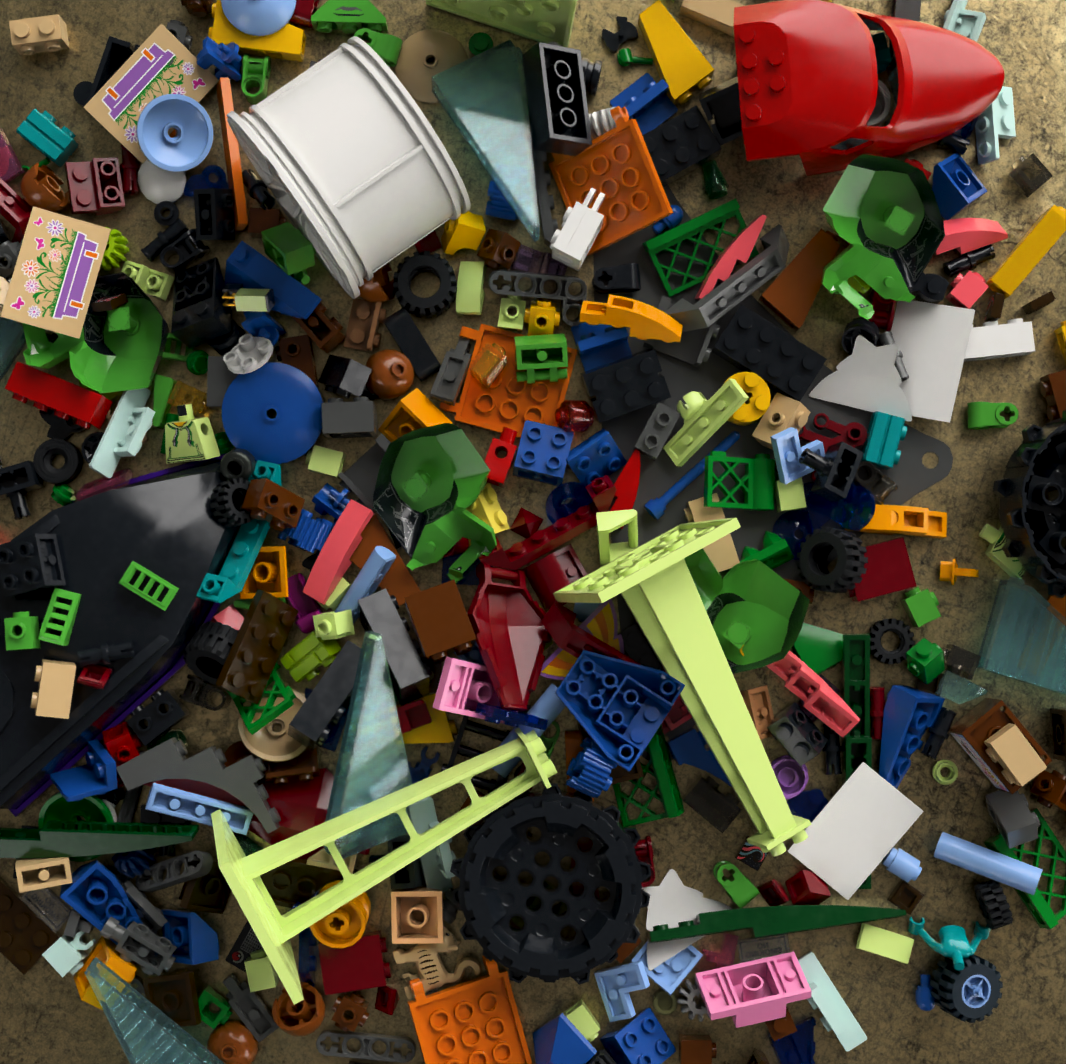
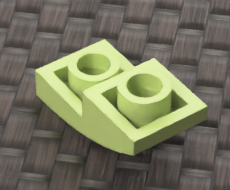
M128 260L124 262L121 272L132 278L145 294L166 301L174 281L173 276Z
M460 261L456 292L457 314L481 315L485 296L483 290L487 269L484 265L485 261Z
M862 923L856 948L908 964L915 939Z

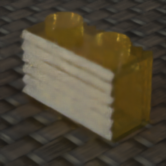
M486 343L482 351L479 352V355L475 356L476 359L472 360L473 364H469L470 374L489 388L507 365L506 351L496 343L492 345Z

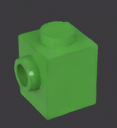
M915 587L905 592L906 597L900 600L913 627H920L941 617L937 608L939 605L938 599L934 592H929L928 589L920 590L919 587Z
M29 611L14 612L13 618H4L6 651L40 648L38 616H30Z

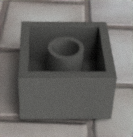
M355 397L353 402H345L343 398H329L328 403H321L322 433L328 439L378 437L377 406L373 401L369 400V397Z

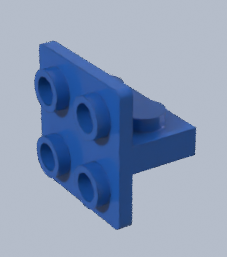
M645 73L610 101L611 107H626L629 120L636 119L642 135L662 125L678 111V108L666 95L669 85L664 79L656 83L649 73Z
M586 322L571 327L584 371L632 355L627 340L629 335L626 327L615 328L612 325L604 324L590 325Z
M604 428L570 450L569 456L566 459L568 466L585 490V487L591 484L593 480L605 475L609 476L627 463L614 439Z

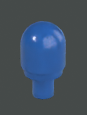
M670 205L673 214L659 220L652 227V230L657 235L664 229H673L681 222L683 211L678 205Z
M920 974V985L915 990L916 1004L923 1011H930L936 1006L934 1002L936 998L931 996V990L933 989L930 986L931 974Z

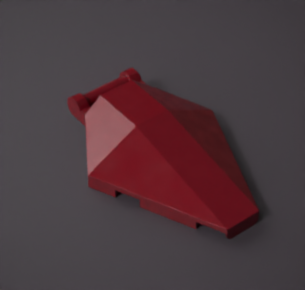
M479 563L476 567L479 586L467 615L502 709L525 711L528 710V700L531 692L536 689L545 656L542 655L545 643L550 642L551 635L541 622L546 613L540 608L537 601L532 599L527 590L524 570H506L490 567L489 564ZM491 578L511 580L514 585L492 582Z
M325 767L320 769L321 776L313 777L314 780L310 782H298V779L289 780L287 785L275 786L269 781L265 782L263 785L269 795V798L266 800L271 808L275 807L281 818V821L278 822L280 827L268 834L258 818L253 814L248 830L273 845L368 804L370 801H359ZM372 823L361 827L358 844L351 843L353 832L336 839L335 842L359 846L358 854L369 855L370 846L368 844ZM323 845L298 858L308 859L326 846Z

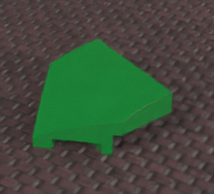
M803 622L798 638L792 646L794 649L793 653L819 675L830 668H834L842 661L843 634Z

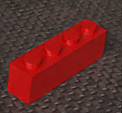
M18 361L4 388L13 393V399L24 404L28 400L34 402L33 407L47 412L48 409L54 410L55 416L66 421L70 417L76 419L75 424L88 430L91 426L101 429L112 404L111 400L101 394Z

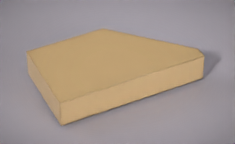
M335 842L350 873H353L359 846ZM324 847L307 859V865L340 871L327 847Z

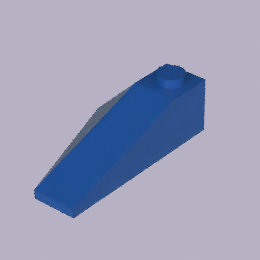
M243 241L239 243L226 260L224 284L240 283L243 284V288L273 289L275 305L271 310L307 320L322 300Z
M893 685L887 694V702L883 714L879 775L896 789L911 766L909 758L917 748L921 749L924 744L921 738L927 728L934 726L945 700L941 696L904 685Z
M98 860L80 866L72 873L73 883L61 885L60 898L99 931L103 929L111 916L120 921V925L126 929L133 921L143 924L117 877ZM110 938V940H111L112 942H114L116 945H118V942H117V941H115V940H113L112 938Z

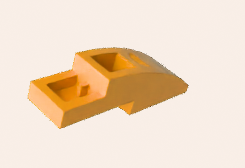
M609 294L607 303L583 301L580 311L579 322H586L590 325H612L615 328L630 327L629 336L640 340L656 339L666 343L681 341L682 324L665 312L638 300Z
M845 505V530L943 539L947 537V513L929 511V508L912 506Z

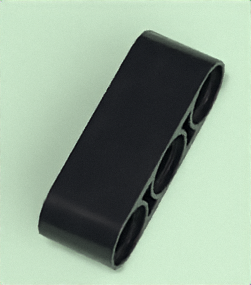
M404 307L383 320L400 350L410 360L414 372L421 382L439 372L441 367L439 361Z

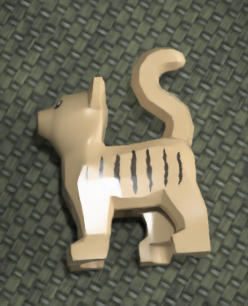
M444 927V943L416 944L407 951L403 948L393 951L396 964L416 963L418 973L413 974L408 971L402 976L407 984H409L410 980L419 978L422 981L425 993L431 989L446 984H455L462 980L468 967H471L476 975L481 974L482 971L481 964L477 959L465 957L457 963L454 973H447L439 953L457 950L461 940H456L454 934L449 932L446 927ZM410 984L405 986L404 990L407 999L414 998Z

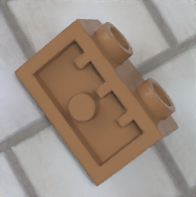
M353 299L343 345L344 348L374 354L375 348H379L382 334L378 333L380 323L384 324L383 320L387 314V309H383L382 301L372 303L362 299Z
M767 685L740 691L760 740L772 737L771 731L767 728L774 719Z

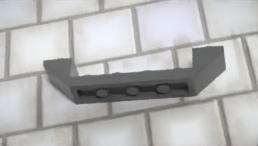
M531 137L529 139V149L544 244L550 247L552 244L550 241L558 229L557 219H552L550 211L555 210L553 194L548 195L547 186L551 185L549 170L544 171L543 161H547V155L544 151L533 150Z
M778 224L760 238L764 247L762 253L693 305L682 298L665 311L666 314L683 325L682 332L709 327L785 268L790 244L782 225Z

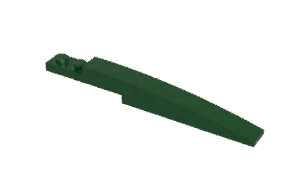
M868 633L843 634V683H841V698L860 718V721L843 738L841 737V746H843V751H841L842 786L862 762L872 768V738L870 737V634ZM871 874L858 889H871Z
M49 820L42 829L0 828V858L78 857L150 849L192 841L199 831V825Z
M789 905L741 908L699 913L696 915L697 925H694L693 920L679 922V927L670 929L668 924L653 926V931L647 934L649 944L750 929L751 939L899 918L906 915V910L843 905Z

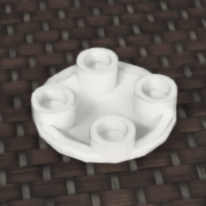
M147 159L138 171L140 190L148 200L155 204L163 201L176 202L186 188V171H167L157 167Z
M245 334L239 338V343L224 355L223 360L228 370L234 374L250 373L268 362L273 353V345L267 338L253 337L252 334Z

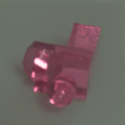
M724 933L720 953L702 949V953L707 954L706 961L716 963L714 969L733 965L739 936Z

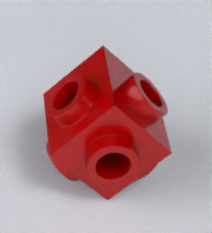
M127 722L102 731L105 742L104 748L116 761V767L140 755L138 748L142 747L141 741L135 733H131Z

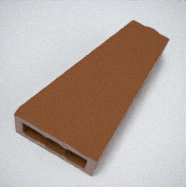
M822 228L758 299L795 333L803 325L822 285L824 267L834 259L840 247L837 237L830 231L825 232Z
M373 515L360 534L363 539L350 557V560L359 569H362L376 546H383L397 555L379 587L382 590L386 588L390 596H395L398 605L403 606L405 605V597L422 590L378 516Z

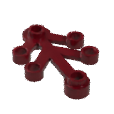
M819 413L813 420L814 427L818 430H830L839 434V436L831 439L807 430L805 426L801 428L803 433L799 435V439L809 442L815 440L823 442L826 454L829 446L842 441L854 448L860 447L867 439V430L860 423L852 422L845 426L829 420L826 414ZM823 418L826 423L819 425L817 419ZM857 431L859 433V437L853 438L850 435V432ZM775 461V470H776V472L778 473L777 465H776V461ZM816 470L813 471L811 474V480L813 483L816 479L814 477V474L817 472Z

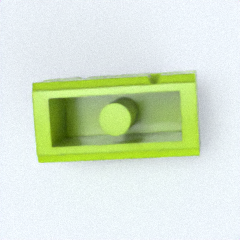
M313 631L281 657L280 661L290 671V675L296 682L299 683L305 678L309 682L321 673L318 668L322 665L327 668L336 658L335 655L341 651V646L335 639L322 640L321 637H316L315 631Z

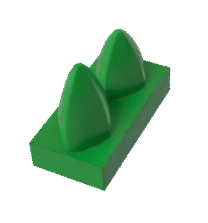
M765 531L763 550L759 551L756 548L745 546L740 562L757 559L770 569H774L794 559V556L785 538L782 539L773 532Z

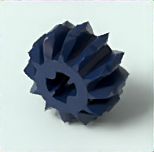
M155 848L115 853L111 859L121 874L134 878L136 875L142 876L144 870H150L149 865L156 861L154 856L158 851Z

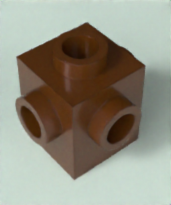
M489 229L481 243L477 256L485 261L484 265L492 270H498L499 268L509 270L515 260L521 242L504 231Z
M1045 770L1042 771L1034 779L1030 792L1038 797L1037 802L1050 809L1054 805L1066 811V776L1055 770L1052 773Z
M346 992L343 998L338 996L331 1010L335 1013L331 1020L335 1021V1026L346 1032L349 1030L354 1032L357 1026L363 1027L370 1014L366 1012L369 1002L365 1001L366 999L356 992ZM350 1010L353 1012L354 1016L351 1017L350 1015L344 1012Z

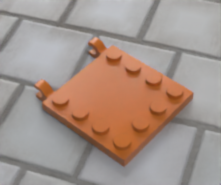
M617 106L610 110L617 127L593 139L592 145L578 155L570 156L551 153L555 161L549 163L566 209L569 206L573 208L576 201L583 204L591 188L596 189V193L589 208L593 207L600 192L605 194V198L598 210V213L604 215L602 228L587 256L673 214L636 119L629 120L626 107L620 108V106Z
M481 324L479 330L462 326L459 336L475 341V347L459 403L456 402L453 406L441 402L440 410L455 413L454 421L500 434L503 427L510 428L518 432L516 438L521 439L526 420L557 427L578 350L567 347L568 367H557V369L567 368L568 378L558 379V382H550V380H537L535 383L527 384V381L517 382L516 372L526 370H517L514 337L525 335ZM541 368L534 370H549V368Z
M482 956L487 975L429 995H425L422 981L419 978L409 981L414 1000L407 1003L424 1064H532L507 970H499L496 961H489L485 956Z

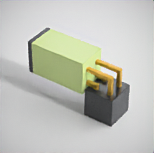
M227 283L222 289L223 306H236V311L270 312L275 305L273 289L243 288V284Z

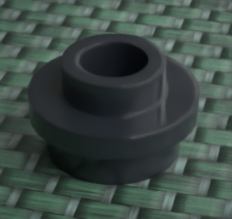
M170 201L160 202L154 209V218L162 226H171L179 218V209ZM165 209L170 210V215L167 217L162 216V212Z

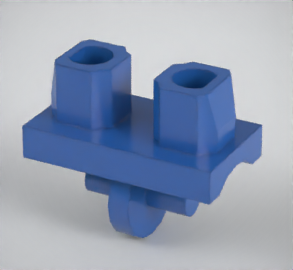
M207 36L203 40V49L197 55V64L204 70L208 69L211 65L216 66L215 76L218 80L220 77H229V79L232 78L238 82L242 78V74H240L242 57L238 54L239 45L234 42L229 43L227 46L224 43L218 44Z
M243 312L247 320L241 324L254 337L267 338L274 346L279 339V335L287 333L285 328L266 312Z
M326 483L312 499V502L315 503L314 510L321 515L329 513L335 518L334 524H336L350 501L347 498L350 491L345 488L340 493Z

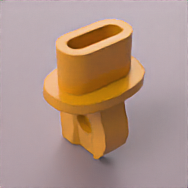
M953 559L952 562L941 561L940 581L951 582V585H954L958 576L979 578V570L958 568L956 559Z

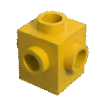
M538 298L536 301H531V307L525 308L524 323H529L528 336L553 334L554 326L559 327L561 312L556 311L557 303H552L547 298Z

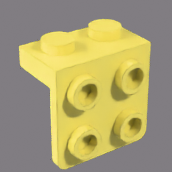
M487 483L476 501L467 507L466 510L491 526L496 535L510 529L507 523V516L499 505L495 490L491 487L490 483Z

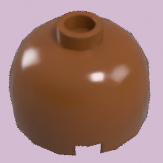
M36 163L22 177L20 186L23 200L31 208L34 206L57 213L70 204L69 192H63L59 185L64 184V182L53 170L46 165L38 167L39 163Z
M389 262L374 272V277L371 280L367 281L363 278L364 284L361 287L358 286L360 290L359 296L362 299L372 303L379 301L383 303L394 298V279L389 282L388 272L392 271Z
M384 349L368 358L365 366L371 368L372 371L365 386L371 394L374 393L382 400H394L404 395L410 389L415 377L414 369L410 360L403 352L395 349Z
M300 982L304 1000L294 1005L284 988L282 990L283 994L278 1000L275 999L273 1002L272 1015L274 1022L285 1033L295 1037L307 1036L315 1032L325 1017L326 1006L322 995L315 987L310 986L306 982Z
M228 1019L224 1025L219 1024L211 1032L207 1041V1055L211 1064H251L256 1058L259 1042H257L243 1022Z

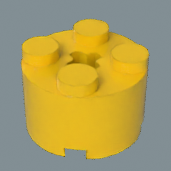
M754 372L736 373L729 378L736 380L749 397L747 404L744 403L727 421L746 426L756 422L765 414L770 406L771 394L767 383Z

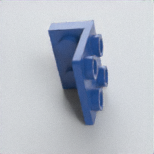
M526 420L514 463L513 476L561 487L567 465L566 459L569 456L574 432Z
M98 739L88 742V752L85 753L86 765L50 774L52 782L67 802L80 801L85 797L96 794L102 795L108 791L118 789L116 761Z
M651 1008L644 1009L619 1031L606 1033L600 1038L601 1043L616 1064H662L676 1052V1048Z

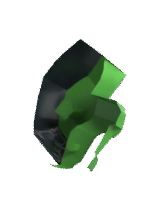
M124 272L97 276L80 339L57 333L58 338L54 343H51L47 339L45 329L22 323L28 348L23 354L27 365L47 370L70 357V367L74 376L83 385L99 393L148 388L161 361L169 328L157 306L132 278ZM126 293L127 304L110 311L93 312L91 303L105 296Z
M450 423L411 431L388 445L378 472L373 494V508L411 558L406 566L412 571L420 566L437 563L462 537L471 539V546L451 565L447 574L450 580L454 579L457 583L463 579V573L479 556H488L497 545L494 529L466 510L481 494L487 483L490 469L463 430Z

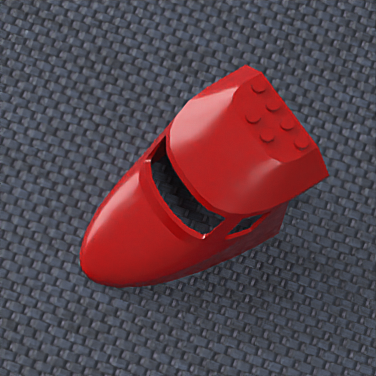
M781 0L734 8L733 27L741 124L747 162L800 155L806 175L812 176L845 170L848 164L862 154L889 158L899 156L934 143L961 129L982 114L999 95L1004 83V69L993 53L970 38L932 24L870 13L820 0ZM870 30L885 31L892 42L897 62L899 83L897 106L890 123L884 127L867 126V122L876 106L878 91L877 61ZM849 138L869 140L846 150L831 148Z

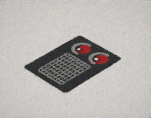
M248 921L225 959L228 963L246 972L244 962L250 957V953L263 950Z

